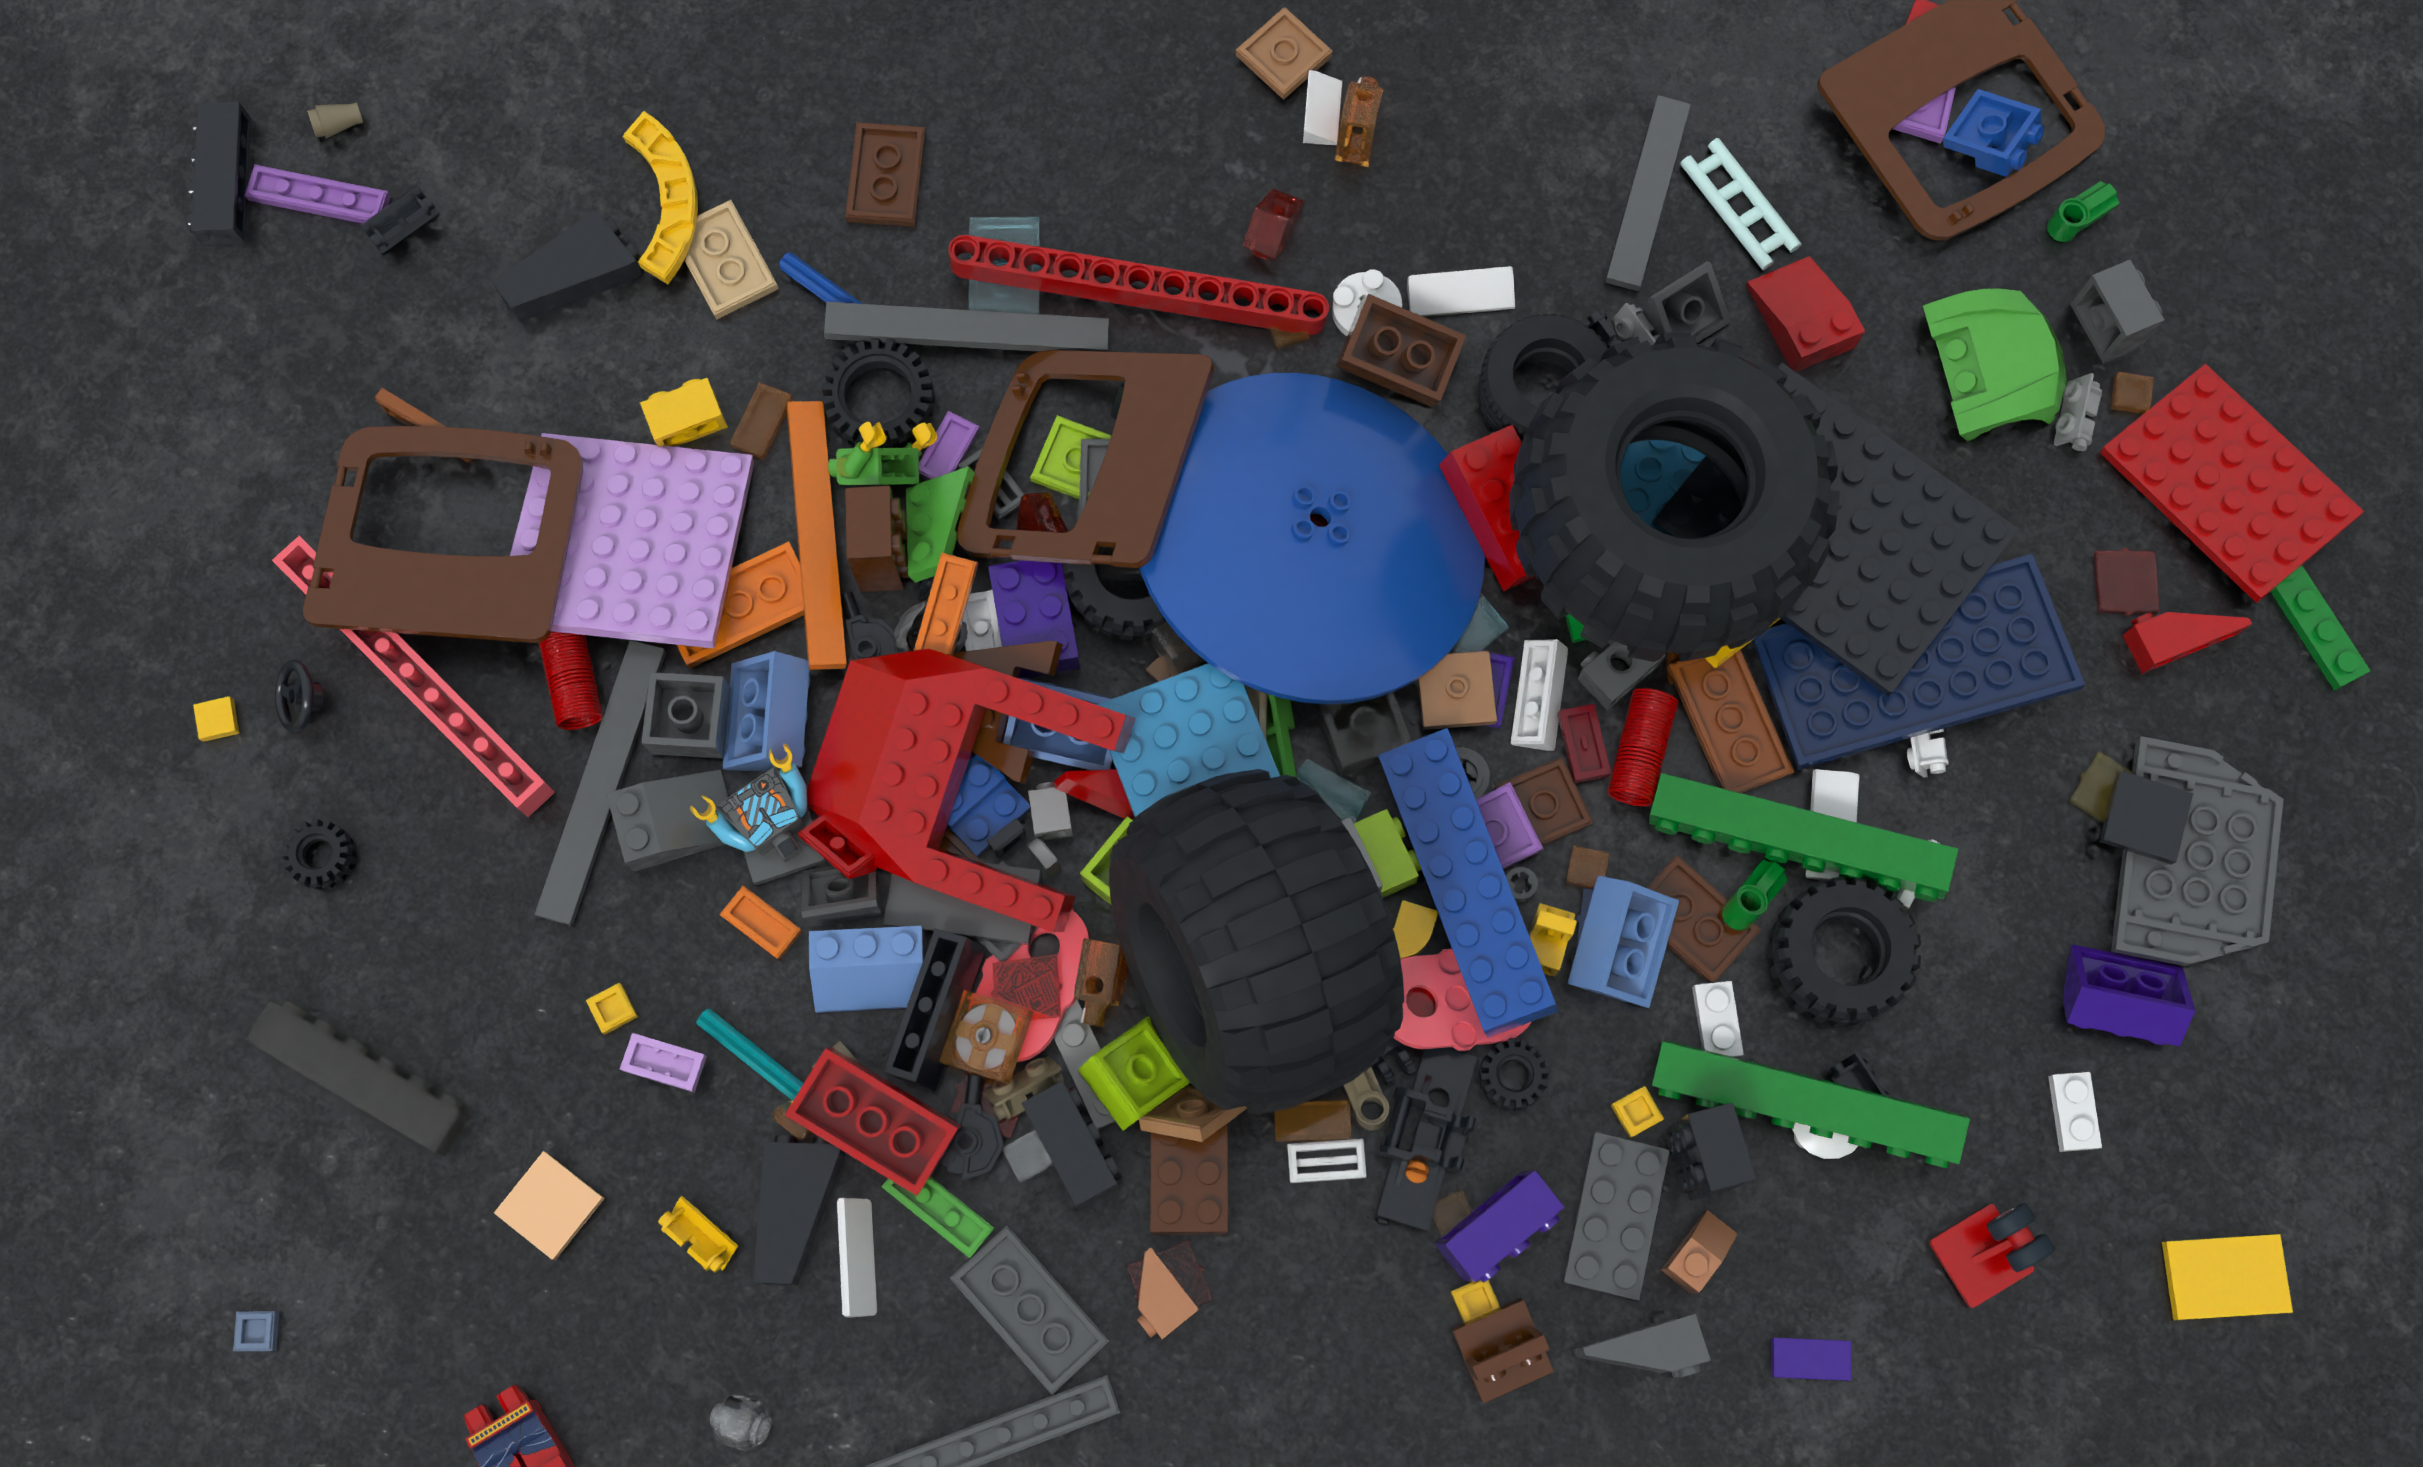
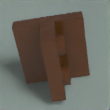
M1522 1298L1451 1328L1476 1391L1483 1403L1554 1372L1546 1354V1351L1550 1350L1545 1336L1535 1328L1525 1301Z

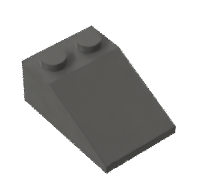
M722 770L643 782L606 793L624 862L634 872L724 845L706 825L707 820L697 818L690 810V806H693L698 813H704L708 809V803L701 797L702 795L710 798L714 802L715 807L729 797Z
M1696 1314L1682 1316L1572 1349L1574 1356L1578 1358L1657 1373L1671 1372L1673 1378H1681L1701 1372L1700 1364L1711 1361Z

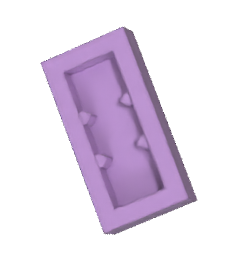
M632 1033L620 1070L695 1093L707 1056Z

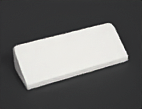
M1513 267L1411 275L1407 281L1409 310L1422 317L1515 309Z
M1559 640L1524 641L1511 744L1514 746L1546 751L1555 750L1559 722L1557 713L1561 707L1568 648Z
M1813 770L1810 811L1857 822L1859 774L1831 770ZM1826 869L1822 873L1806 870V878L1823 882L1839 877V873Z
M839 1198V1201H837L842 1315L848 1318L874 1316L877 1313L872 1203L868 1199Z

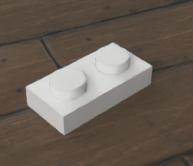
M992 590L970 594L963 617V622L967 624L966 629L968 631L967 639L965 640L966 651L1002 647Z
M1732 981L1694 985L1692 990L1702 1049L1735 1058L1742 1057L1744 1054Z
M2090 1072L2048 1076L2059 1151L2067 1152L2102 1148Z

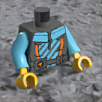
M783 743V747L787 752V756L784 759L778 760L774 758L771 749L769 750L770 761L774 765L773 768L716 805V807L710 798L702 795L701 797L708 803V809L704 813H698L693 806H690V810L697 818L707 820L706 825L724 844L744 852H751L756 849L761 855L775 848L782 860L787 862L795 858L802 851V847L793 835L805 826L802 817L807 812V786L796 764L791 763L792 753L790 747Z

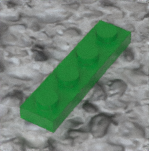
M2303 566L2299 567L2271 591L2334 691L2370 672L2369 667Z

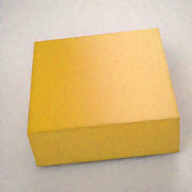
M230 696L193 705L198 738L201 741L206 742L240 734L235 702Z
M620 982L586 1000L604 1035L638 1017Z
M1646 1086L1611 1104L1629 1138L1664 1120Z
M1481 1280L1472 1282L1451 1291L1464 1323L1500 1307L1489 1280L1484 1283Z

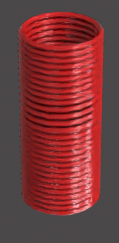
M551 631L544 641L539 642L541 657L543 658L548 689L550 690L549 694L552 702L551 705L554 709L556 726L564 730H573L594 725L601 721L603 712L601 711L598 688L593 676L594 672L592 661L590 660L587 637L581 634Z
M1637 688L1633 690L1616 754L1617 758H1615L1616 762H1614L1607 790L1610 797L1636 806H1649L1653 804L1661 774L1660 770H1662L1679 702L1673 695L1652 688Z

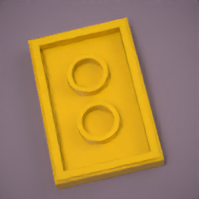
M2280 1234L2162 1242L2173 1320L2293 1313Z

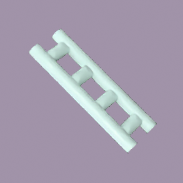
M1719 138L1714 139L1708 145L1713 154L1697 164L1691 155L1681 161L1680 165L1762 270L1769 268L1774 263L1768 254L1784 244L1790 253L1802 245ZM1722 165L1733 181L1718 190L1707 174ZM1743 191L1754 207L1738 216L1727 201ZM1764 218L1775 234L1759 243L1747 227Z

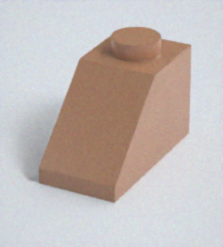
M1705 1210L1662 1267L1661 1271L1689 1294L1700 1293L1723 1262L1738 1234L1710 1211Z
M1149 1248L1144 1253L1138 1300V1310L1142 1315L1137 1321L1150 1338L1157 1334L1163 1339L1199 1309L1153 1249Z

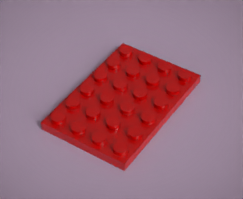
M2206 364L2107 443L2100 452L2103 457L2256 603L2350 526L2364 512Z

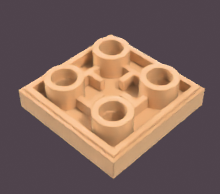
M543 1151L494 1214L549 1258L556 1261L605 1198L555 1158Z

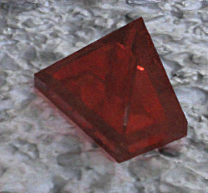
M1050 492L1027 493L1021 497L1016 530L1068 532Z

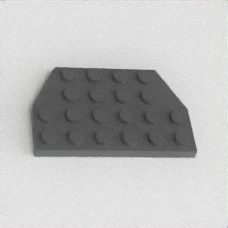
M2143 736L2137 738L2135 741L2132 774L2191 792L2193 797L2176 863L2170 865L2123 850L2111 952L2188 966L2268 943L2284 799L2270 789L2261 787L2257 780L2246 772L2242 774L2233 768L2215 750Z

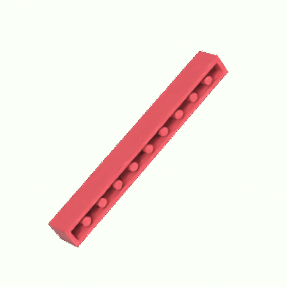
M299 535L272 561L307 594L314 571L313 564L316 551ZM323 572L320 588L330 589L333 572ZM340 629L524 815L530 817L555 793L398 633Z

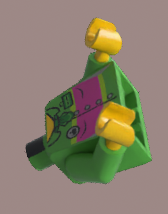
M866 422L859 427L864 441L858 442L854 448L838 449L836 456L831 457L828 463L829 473L832 477L837 478L839 485L919 484V457L922 455L921 450L937 441V433L931 423H920L912 429V433L917 440L915 443L909 442L904 448H876L885 443V433L880 422H877L873 427L870 422Z

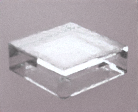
M1035 1130L1008 1144L1002 1150L1020 1183L1053 1165Z

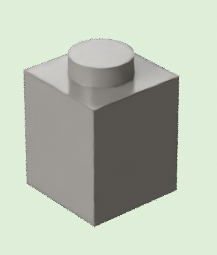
M1054 782L1039 784L1036 786V790L1028 791L1035 838H1040L1044 841L1073 836L1067 794L1055 789Z

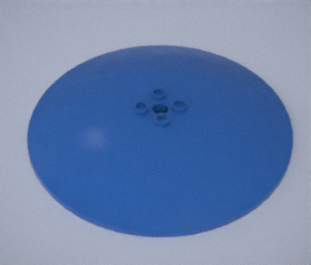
M1268 373L1230 381L1207 392L1153 557L1145 566L1139 567L1151 598L1168 624L1196 654L1214 668L1242 684L1279 698L1304 703L1341 704L1370 700L1395 692L1428 673L1449 653L1464 633L1477 606L1484 577L1485 555L1439 467V464L1448 454L1420 423L1384 398L1341 380L1302 373ZM1310 515H1322L1327 521V526H1316L1311 521Z

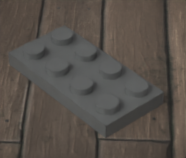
M1598 1132L1593 1133L1562 1283L1636 1302L1640 1300L1670 1150Z

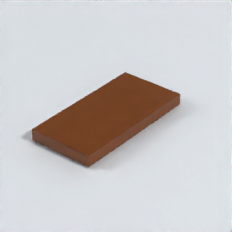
M1741 650L1716 669L1705 658L1683 662L1677 661L1667 666L1719 788L1743 794L1794 773Z

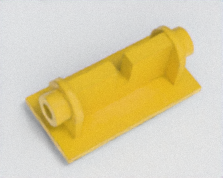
M683 1196L679 1198L672 1212L667 1211L658 1221L663 1226L661 1231L666 1233L679 1246L682 1247L688 1241L693 1244L689 1247L687 1253L700 1263L706 1271L710 1269L714 1273L720 1269L723 1271L738 1248V1245L726 1233L722 1232Z

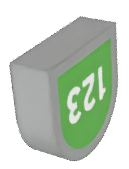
M1040 838L1034 839L1026 846L1050 879L1061 872L1058 859Z

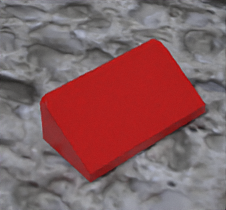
M826 814L821 815L798 832V836L848 879L870 874L877 870L874 853Z

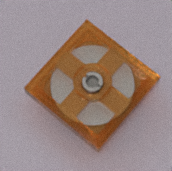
M964 990L939 1062L1010 1084L1034 1012L1020 1006Z

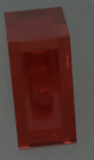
M1273 188L1254 208L1243 246L1251 249V252L1258 257H1271L1275 259L1284 249L1305 201Z

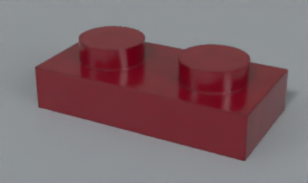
M1595 704L1559 710L1557 717L1574 782L1580 783L1609 777L1611 769Z

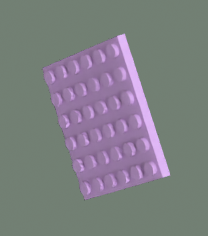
M542 433V437L569 442L577 448L583 460V475L551 631L714 649L753 472V455L671 446L658 447L652 444ZM533 466L510 556L528 555L535 550L551 475L549 469Z

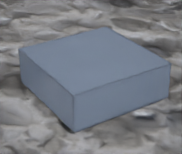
M236 1312L233 1351H277L279 1312Z

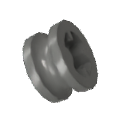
M1516 867L1506 875L1517 903H1523L1532 898L1538 887V880L1534 872L1525 867ZM1520 876L1527 879L1526 886L1530 888L1529 892L1526 893L1523 889L1520 894L1516 893L1513 890L1515 884L1511 879L1515 877L1518 880Z

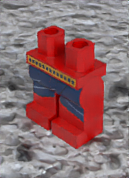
M513 1385L497 1395L506 1413L500 1418L494 1420L486 1404H482L464 1415L467 1428L471 1434L465 1440L470 1449L473 1450L480 1467H575L550 1422L541 1411L542 1408L537 1399L529 1400L519 1385Z

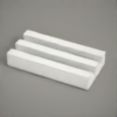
M1363 1139L1287 1144L1290 1183L1366 1178ZM1356 1148L1357 1155L1296 1159V1152ZM1355 1163L1358 1166V1170L1297 1174L1298 1167Z

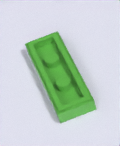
M930 1177L918 1196L890 1179H887L881 1186L970 1259L995 1229L932 1177Z

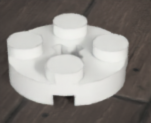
M1371 269L1366 272L1352 274L1345 278L1333 293L1332 316L1336 326L1344 335H1348L1359 305L1368 294L1402 308V298L1398 288L1390 279L1384 277L1380 271Z

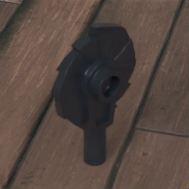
M846 592L840 595L841 604L847 618L845 620L847 629L844 632L847 664L845 669H841L844 673L847 672L851 660L899 653L895 648V631L885 621L878 618H865L863 614H860L853 592Z
M968 1075L965 1103L961 1104L960 1111L957 1113L953 1111L947 1116L961 1125L940 1161L941 1164L948 1168L947 1171L963 1174L962 1180L990 1172L1004 1148L997 1119L983 1111V1106L980 1105L983 1077Z

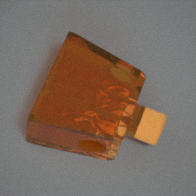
M1364 76L1359 78L1358 83L1351 82L1348 85L1339 124L1336 161L1369 167L1383 89L1378 87V82L1372 77ZM1352 127L1364 128L1363 134L1354 133Z
M1083 939L1074 990V998L1085 1001L1081 1023L1103 1027L1107 1005H1120L1128 972V965L1121 945L1093 939ZM1099 979H1101L1104 984L1101 993H1099L1096 989V984Z

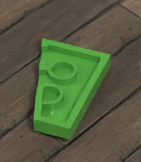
M969 466L906 488L908 576L915 583L935 576L941 552L949 555L953 554L957 540L955 527L959 514L963 512L966 503L964 496L967 486L972 484L975 474Z

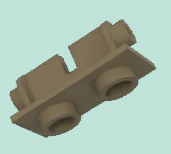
M1050 1056L1030 1061L1024 1070L1013 1076H1005L998 1079L983 1094L994 1105L992 1109L998 1120L1000 1121L1003 1118L1009 1120L1025 1111L1022 1102L1027 1100V1094L1031 1092L1035 1096L1061 1081L1064 1084L1066 1082L1060 1072L1062 1068Z

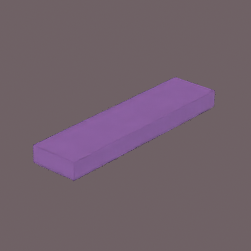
M255 164L244 194L248 201L357 223H364L388 206L391 198L388 191Z

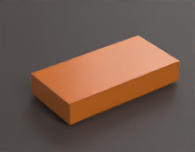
M745 886L740 888L719 914L778 960L783 957L803 932Z

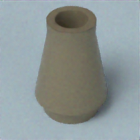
M357 102L352 104L315 105V109L307 110L316 138L325 136V139L356 124L363 123Z

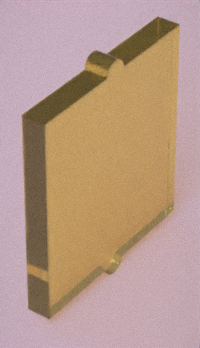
M2098 752L2087 771L2079 775L2081 781L2068 802L2104 823L2116 774L2120 771L2132 774V771Z

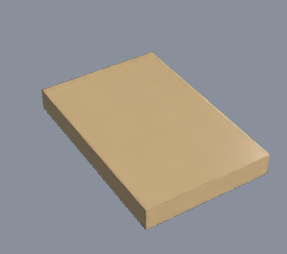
M732 200L697 216L693 240L684 261L716 320L779 289Z

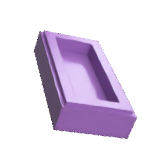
M948 411L936 431L937 441L927 447L919 461V477L931 480L958 470V464L965 459L980 432V426Z

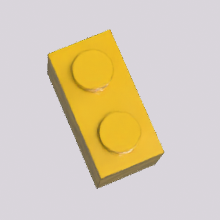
M708 378L689 380L678 389L670 392L661 391L649 396L648 400L640 402L653 439L658 447H677L728 428Z

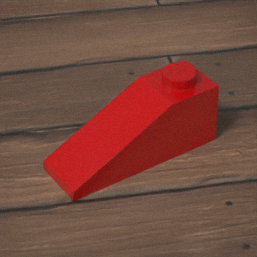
M2152 612L2131 621L2133 627L2122 636L2141 673L2144 674L2239 635L2252 623L2246 617L2166 612L2154 617Z
M1116 769L1066 771L1054 781L1055 789L1124 819L1127 816L1131 820L1135 819Z

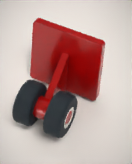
M2021 1203L2002 1214L1999 1213L1994 1204H1989L1929 1240L1930 1247L1969 1308L1980 1305L2034 1272L2033 1265L2055 1251V1246L2048 1235L2040 1234L2034 1237L2028 1228V1225L2035 1220V1215L2027 1203Z

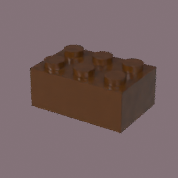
M1368 294L1359 305L1335 366L1433 407L1442 399L1467 335Z
M890 486L845 488L847 560L860 591L904 590V578L910 577L908 576V556H906L905 546L903 545L907 544V522H905L904 511L901 510L900 499L893 497Z
M1227 1124L1203 1142L1151 1133V1235H1228Z

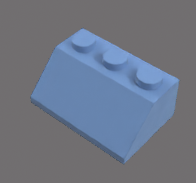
M773 651L731 664V692L723 769L767 772L774 767L769 757L770 749L774 758L778 760L784 759L787 756L783 743L787 744L791 749V763H795L797 768L802 767L805 754V724L808 718L807 697L810 686L808 660Z
M1019 678L1095 705L1114 699V697L1030 678ZM1012 716L1008 718L1003 744L1034 751L1033 757L1087 770L1112 769L1113 760L1109 750Z
M1598 876L1567 984L1649 1008L1679 900L1632 882Z
M922 926L809 931V971L815 1012L907 1008L927 952V935Z

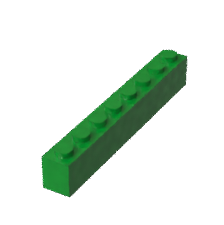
M1661 773L1649 819V824L1656 825L1655 829L1662 833L1675 835L1679 831L1692 835L1691 838L1700 843L1713 844L1714 841L1728 844V848L1735 852L1747 854L1752 850L1764 853L1766 859L1778 863H1786L1787 860L1802 863L1804 869L1812 872L1822 873L1824 869L1839 873V877H1844L1847 881H1851L1855 877L1876 882L1878 885L1886 888V891L1898 892L1899 889H1905L1914 892L1916 898L1930 902L1937 901V898L1944 900L1947 895L1958 853V848L1663 773Z
M1667 1040L1662 1041L1652 1086L1659 1088V1095L1680 1100L1681 1095L1685 1094L1697 1097L1695 1104L1708 1108L1717 1107L1719 1103L1729 1104L1733 1102L1736 1114L1751 1119H1756L1757 1113L1772 1116V1124L1794 1129L1795 1123L1811 1126L1809 1133L1831 1139L1833 1132L1849 1136L1848 1143L1865 1148H1871L1872 1142L1887 1146L1886 1153L1904 1158H1909L1911 1152L1925 1155V1163L1943 1168H1948L1949 1162L1960 1164L1970 1118L1966 1115Z

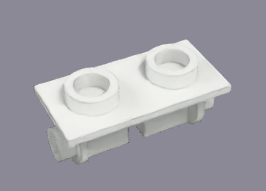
M1943 729L1911 738L1912 747L1907 749L1910 768L1915 769V772L1923 778L1928 777L1927 769H1930L1932 774L1946 772L1945 765H1948L1949 762L1945 739L1931 740L1930 734L1944 732Z

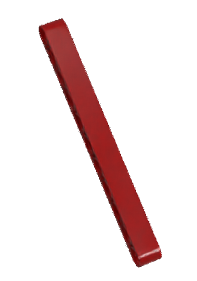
M959 235L949 245V259L952 272L964 279L1303 335H1316L1320 333L1326 325L1329 312L1327 299L1322 294L971 235ZM962 253H969L973 255V257L969 260H960L957 258ZM996 259H1004L1008 261V263L1003 266H995L992 264V262ZM1032 264L1042 267L1038 272H1031L1026 268ZM1066 270H1072L1077 275L1067 278L1061 275V273ZM1100 276H1108L1112 281L1102 284L1095 279ZM1140 281L1147 286L1143 289H1135L1131 284ZM1170 287H1176L1182 292L1177 295H1171L1165 290ZM1203 293H1211L1216 297V299L1212 301L1203 300L1200 297V295ZM1237 299H1246L1251 304L1246 307H1242L1237 305L1234 301ZM1279 304L1285 308V311L1274 312L1269 306ZM1307 310H1314L1318 312L1320 316L1317 318H1310L1306 316L1304 312Z

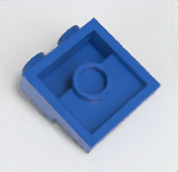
M1977 89L1944 136V147L1975 157V165L1978 168L2008 177L2013 169L2020 170L2024 165L2028 146L2030 144L2037 145L2043 136L2044 125L2041 124V109Z
M971 754L947 827L980 858L989 849L987 840L1015 818L1020 821L1031 811V807L1006 781L1005 776L997 768L977 754L975 756Z

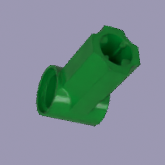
M2100 181L2075 198L2065 200L2048 220L2047 231L2049 235L2059 242L2071 241L2081 230L2117 208L2119 205L2117 191L2110 183L2106 184Z
M1763 859L1735 894L1724 904L1722 917L1725 923L1734 930L1742 931L1748 929L1766 911L1769 903L1788 881L1784 873L1785 869L1775 861L1769 862Z

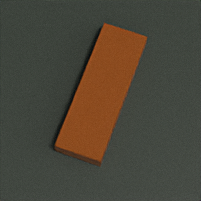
M383 388L375 396V401L385 413L407 426L446 427ZM461 458L467 463H472L474 460L472 458Z

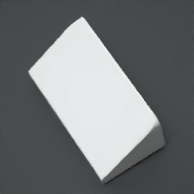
M1309 70L1303 143L1337 145L1342 81L1313 70Z

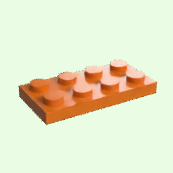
M786 542L731 569L715 648L677 645L689 669L804 615L800 563L790 542Z

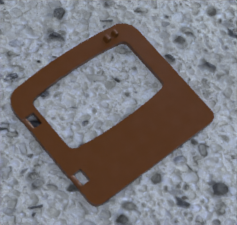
M1948 0L1827 69L1817 81L1819 92L1912 225L1921 235L1931 240H1948L2021 203L2076 167L2093 154L2103 143L2105 125L2101 116L2091 102L2088 103L2078 89V84L2031 18H2028L2017 4L2018 0ZM2008 8L2011 9L2020 22L2015 26L2012 25L2003 12ZM2014 59L2023 60L2069 122L2071 134L2039 158L1996 184L1945 208L1936 206L1891 143L1889 132L1925 105L1966 81ZM2071 93L2081 108L2074 111L2064 96Z
M1045 350L1028 356L1018 366L982 448L957 529L959 545L969 555L979 558L1005 557L1024 561L1083 565L1109 564L1113 565V567L1128 568L1145 566L1153 557L1214 374L1215 367L1211 359L1207 355L1064 350ZM1048 379L1124 381L1122 400L1105 457L1075 527L1066 533L990 528L995 502L1009 458L1031 404L1042 383ZM1000 540L1014 541L1012 549L998 548ZM1100 546L1115 547L1112 555H1098Z
M435 426L365 427L352 433L345 440L340 451L337 475L334 486L332 485L313 564L314 571L311 584L308 587L303 606V616L309 624L324 628L528 643L542 642L550 635L583 475V460L576 447L565 440L536 435ZM437 456L494 460L549 469L551 475L535 550L528 555L461 556L408 552L354 543V530L371 462L378 457ZM347 471H357L354 487L344 486ZM323 572H333L330 589L320 588Z

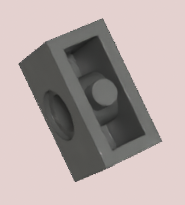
M1609 640L1608 644L1610 646L1601 654L1595 650L1580 664L1583 669L1578 680L1606 710H1609L1658 668L1666 655L1664 654L1660 660L1655 662L1629 658V651H1627L1626 645ZM1614 658L1622 659L1627 664L1628 669L1618 671L1612 667L1610 660Z

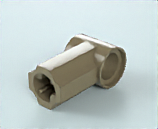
M1370 1067L1352 1082L1343 1086L1355 1112L1358 1124L1365 1130L1375 1131L1381 1129L1387 1123L1389 1103L1381 1091L1372 1067ZM1373 1102L1380 1105L1383 1109L1381 1117L1375 1120L1364 1117L1361 1109L1367 1103Z

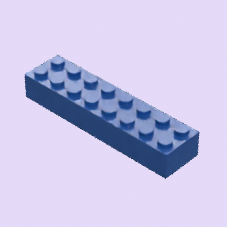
M1448 728L1379 754L1382 767L1486 1036L1490 1038L1558 1012V1007Z

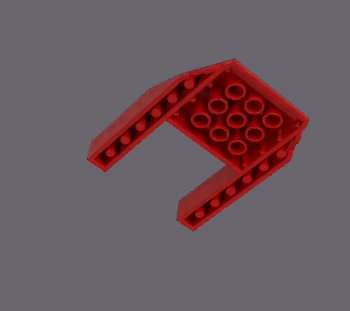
M930 648L851 660L807 788V805L818 817L826 814L875 855V866L919 885L1051 932H1064L1076 896L941 849L939 847L986 708L1123 754L1136 718Z

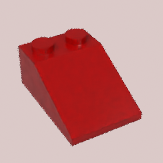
M1810 256L1746 283L1789 368L1795 372L1854 349L1865 333L1849 300Z

